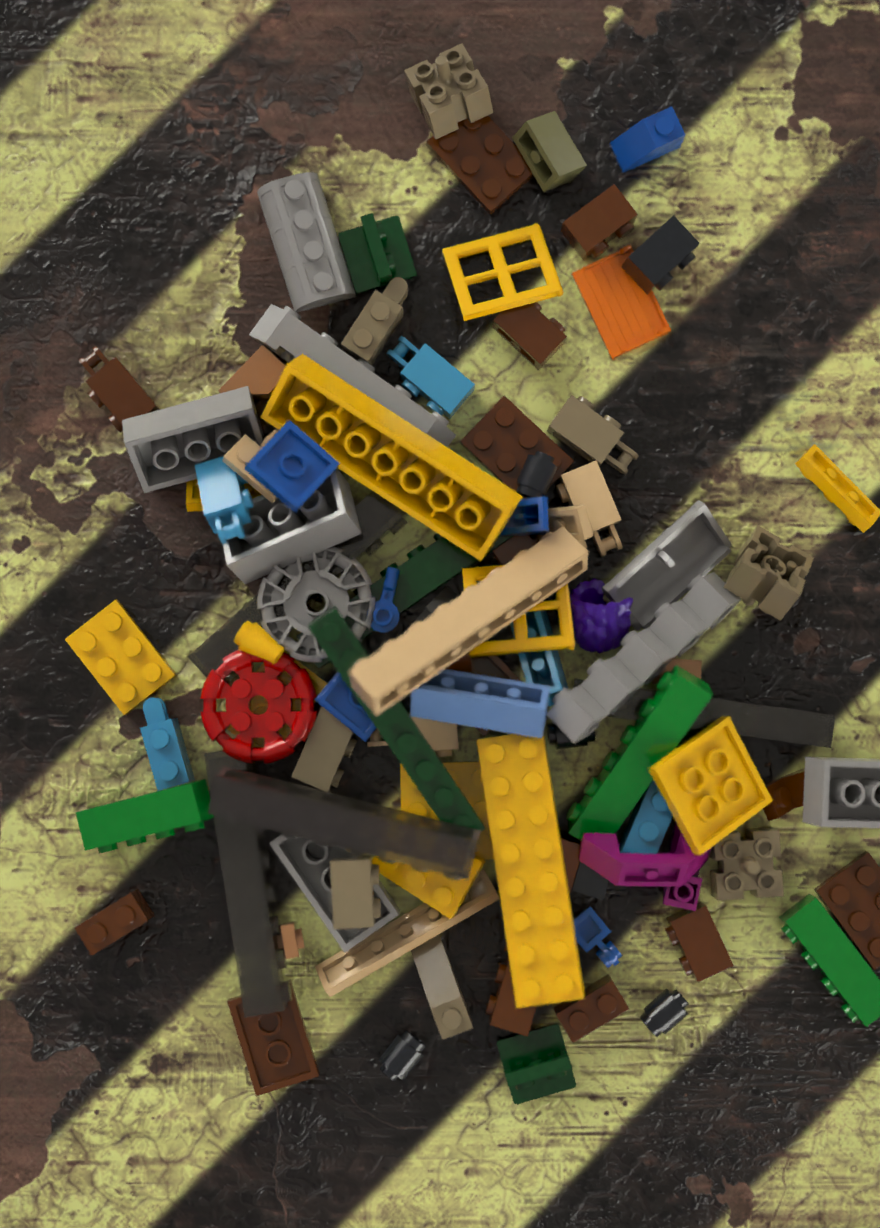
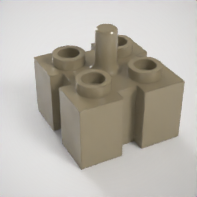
M462 43L440 53L433 64L425 60L404 70L411 97L420 113H424L425 121L435 139L458 130V122L468 118L470 123H473L494 113L488 85L479 70H474L473 61Z
M757 525L739 550L733 564L734 567L729 573L724 588L735 596L742 598L743 603L748 606L758 601L759 609L781 621L800 597L806 581L804 578L809 573L814 558L793 545L789 548L778 543L779 537Z
M773 827L746 829V837H740V832L734 830L711 847L709 857L715 861L717 860L718 869L710 870L711 894L715 899H744V890H750V894L757 898L784 896L782 870L773 866V857H781L780 833L778 829Z

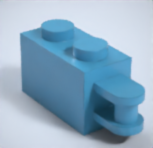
M400 336L398 338V345L393 350L389 349L386 354L403 368L400 375L404 382L401 385L413 396L416 397L420 394L428 401L426 406L432 412L435 411L440 415L444 414L450 419L474 391L475 384L426 343L419 350L406 338ZM408 352H411L414 357L407 363L403 360V357Z
M223 456L196 464L195 470L204 516L214 534L218 533L221 543L226 544L228 539L233 537L245 538L243 525L252 522L249 509L254 508V503L249 489L244 487V484L248 482L222 461Z
M148 698L143 704L147 726L141 727L140 730L157 791L195 780L178 718H169L166 704L161 698Z

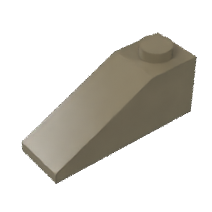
M438 934L411 950L431 1012L441 1038L444 1040L472 1029L473 1020L442 938Z

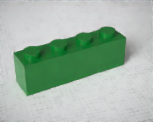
M206 779L76 812L85 851L98 848L99 854L118 849V842L126 841L128 847L147 842L146 836L155 834L156 840L175 835V828L183 826L185 832L198 830L205 827L203 821L215 818Z
M808 894L779 916L784 924L780 929L792 944L795 942L800 944L804 950L801 957L812 970L816 968L820 970L825 977L821 980V983L833 997L838 994L845 1004L841 1006V1009L853 1023L858 1020L865 1027H868L880 1017V979L815 896Z

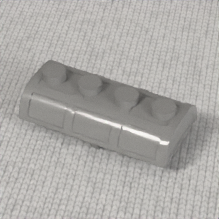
M314 172L299 173L273 180L260 187L257 191L258 198L294 311L298 313L356 297L318 174Z
M697 500L670 527L666 528L659 537L639 555L634 557L626 567L601 589L610 602H621V600L631 597L633 599L630 609L631 626L637 631L641 628L646 629L656 620L653 615L664 603L672 604L677 602L689 591L686 587L697 575L705 576L731 552L729 547L732 544L706 504Z

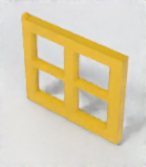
M539 224L442 249L464 321L553 297H560L564 293ZM531 240L537 258L507 266L501 247ZM488 251L494 269L464 277L459 258ZM540 266L547 285L517 293L510 274ZM497 278L503 297L473 304L467 286Z
M505 565L462 568L464 590L471 585H477V581L487 578L488 574L495 568H502ZM568 584L555 592L556 600L542 601L527 611L557 609L560 635L528 638L526 613L513 621L515 639L482 642L470 651V657L559 649L574 650L576 646Z

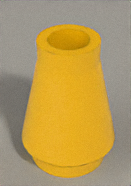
M247 620L234 638V643L239 646V650L265 659L273 664L278 662L285 650L257 622L253 624Z

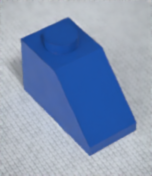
M671 106L639 121L610 142V147L622 173L680 148L685 138V133Z

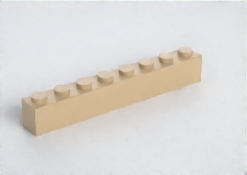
M563 526L553 533L545 534L533 547L520 551L512 561L502 568L497 567L492 570L487 578L480 583L467 587L452 602L439 606L434 614L427 619L411 625L408 631L399 638L387 641L374 655L359 660L349 671L352 689L376 716L584 573L588 567V551Z

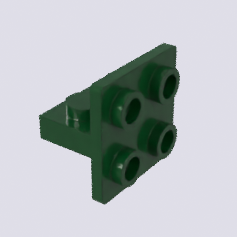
M373 213L360 217L362 226L338 234L356 294L387 286L396 277H401L404 280L416 277V270L399 216L396 215L375 222Z
M558 1023L530 1030L528 1037L516 1034L497 1040L505 1078L514 1104H521L576 1087L572 1066Z

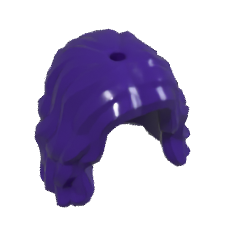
M593 578L591 581L580 582L576 589H573L570 593V604L576 643L588 652L600 654L619 648L621 646L620 642L629 634V628L631 627L630 609L633 599L628 597L621 600V602H609L607 604L603 600L604 592L601 589L605 583L596 578Z

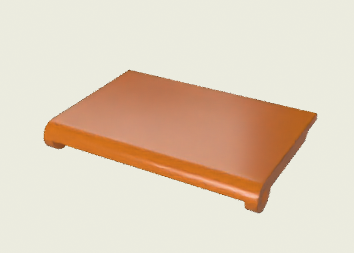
M627 245L619 251L572 273L611 359L671 332L653 291L646 294L621 267L628 256L634 252L631 245Z

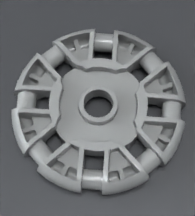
M332 546L319 553L312 552V555L302 558L296 556V563L288 564V566L282 569L278 567L281 563L279 562L272 566L273 569L267 578L263 577L257 598V609H261L263 621L260 622L261 626L277 643L291 653L290 657L297 660L317 663L322 662V659L329 658L309 630L308 623L335 605L344 619L348 615L355 620L351 629L360 642H362L360 638L366 628L370 630L376 597H372L370 585H373L372 581L358 560L348 558L342 554L343 550ZM314 561L315 570L303 573L302 563ZM334 565L344 570L339 579L329 573ZM284 575L292 579L286 590L277 586ZM357 588L359 600L349 602L350 598L347 590ZM313 594L323 595L326 601L324 609L317 613L311 612L307 607V600ZM283 604L286 616L276 618L273 606ZM293 627L304 633L298 642L289 637Z

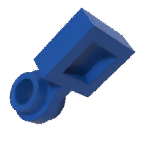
M588 906L574 918L577 942L586 953L597 945L600 949L595 954L607 968L612 964L616 966L620 963L618 959L623 955L611 941L606 944L603 943L602 939L611 931L591 906Z

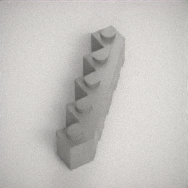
M271 304L249 335L261 346L264 345L275 356L285 360L287 363L304 354L444 446L448 447L456 435L447 427L449 421L435 411L431 414L411 400L412 395L399 385H396L394 388L373 373L375 369L361 358L358 361L338 348V342L325 332H322L320 335L300 321L301 316L290 307L285 306L284 309H281Z
M715 572L705 576L697 575L687 585L686 588L689 592L681 600L672 604L666 602L654 613L653 616L656 620L648 628L639 632L633 630L627 634L620 642L623 648L614 657L605 661L601 658L595 661L586 671L589 676L581 685L571 690L567 688L562 689L552 699L555 705L547 715L573 743L589 736L599 727V723L610 713L613 715L632 699L633 694L644 684L647 686L660 675L675 657H681L696 644L705 631L717 626L741 601V598L725 589V582Z

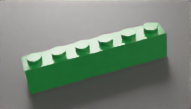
M675 665L671 672L666 671L661 676L657 684L658 691L652 699L647 698L643 702L638 712L640 716L633 726L629 724L620 737V742L622 743L615 752L610 751L602 763L603 770L597 778L593 776L584 789L585 796L580 803L575 802L569 809L566 816L569 834L582 841L583 833L617 832L653 781L648 768L675 750L713 696L709 684L678 665Z

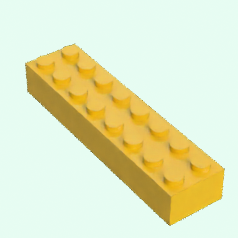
M304 354L286 364L260 417L278 430L290 420L340 463L338 469L479 561L492 549L523 498L519 493Z
M543 732L542 738L509 734L477 739L516 1007L521 1008L584 999L585 990L545 732Z

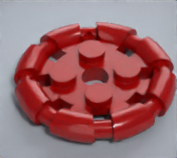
M236 650L222 659L223 663L216 670L212 669L208 674L200 699H203V712H200L201 719L212 742L216 740L224 748L222 752L228 756L250 764L253 761H264L265 764L276 762L295 752L294 748L300 741L305 742L310 735L317 715V711H314V698L317 697L316 689L305 668L301 669L294 662L295 658L290 657V654L283 652L278 662L273 664L265 659ZM254 662H264L265 672H254ZM234 671L240 678L231 685L225 678ZM284 671L292 678L287 686L278 679ZM257 695L265 697L268 702V708L263 714H256L251 709V700ZM292 698H301V711H292ZM217 699H226V711H217ZM285 724L292 730L286 738L278 732ZM231 725L240 732L234 739L225 732ZM265 737L264 747L254 748V738Z

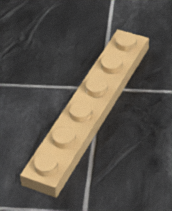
M482 869L479 872L454 918L449 919L428 904L423 903L378 929L344 953L342 950L316 965L315 969L328 996L332 997L499 900L500 897L485 870Z

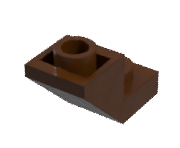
M805 768L765 785L773 800L763 808L768 821L778 819L794 808L803 806Z

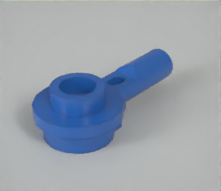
M387 567L381 598L375 602V611L371 623V628L377 632H389L399 622V611L393 604L400 569Z

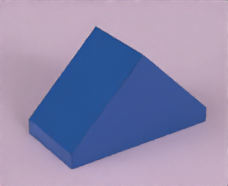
M547 497L522 499L500 536L545 535L549 530Z

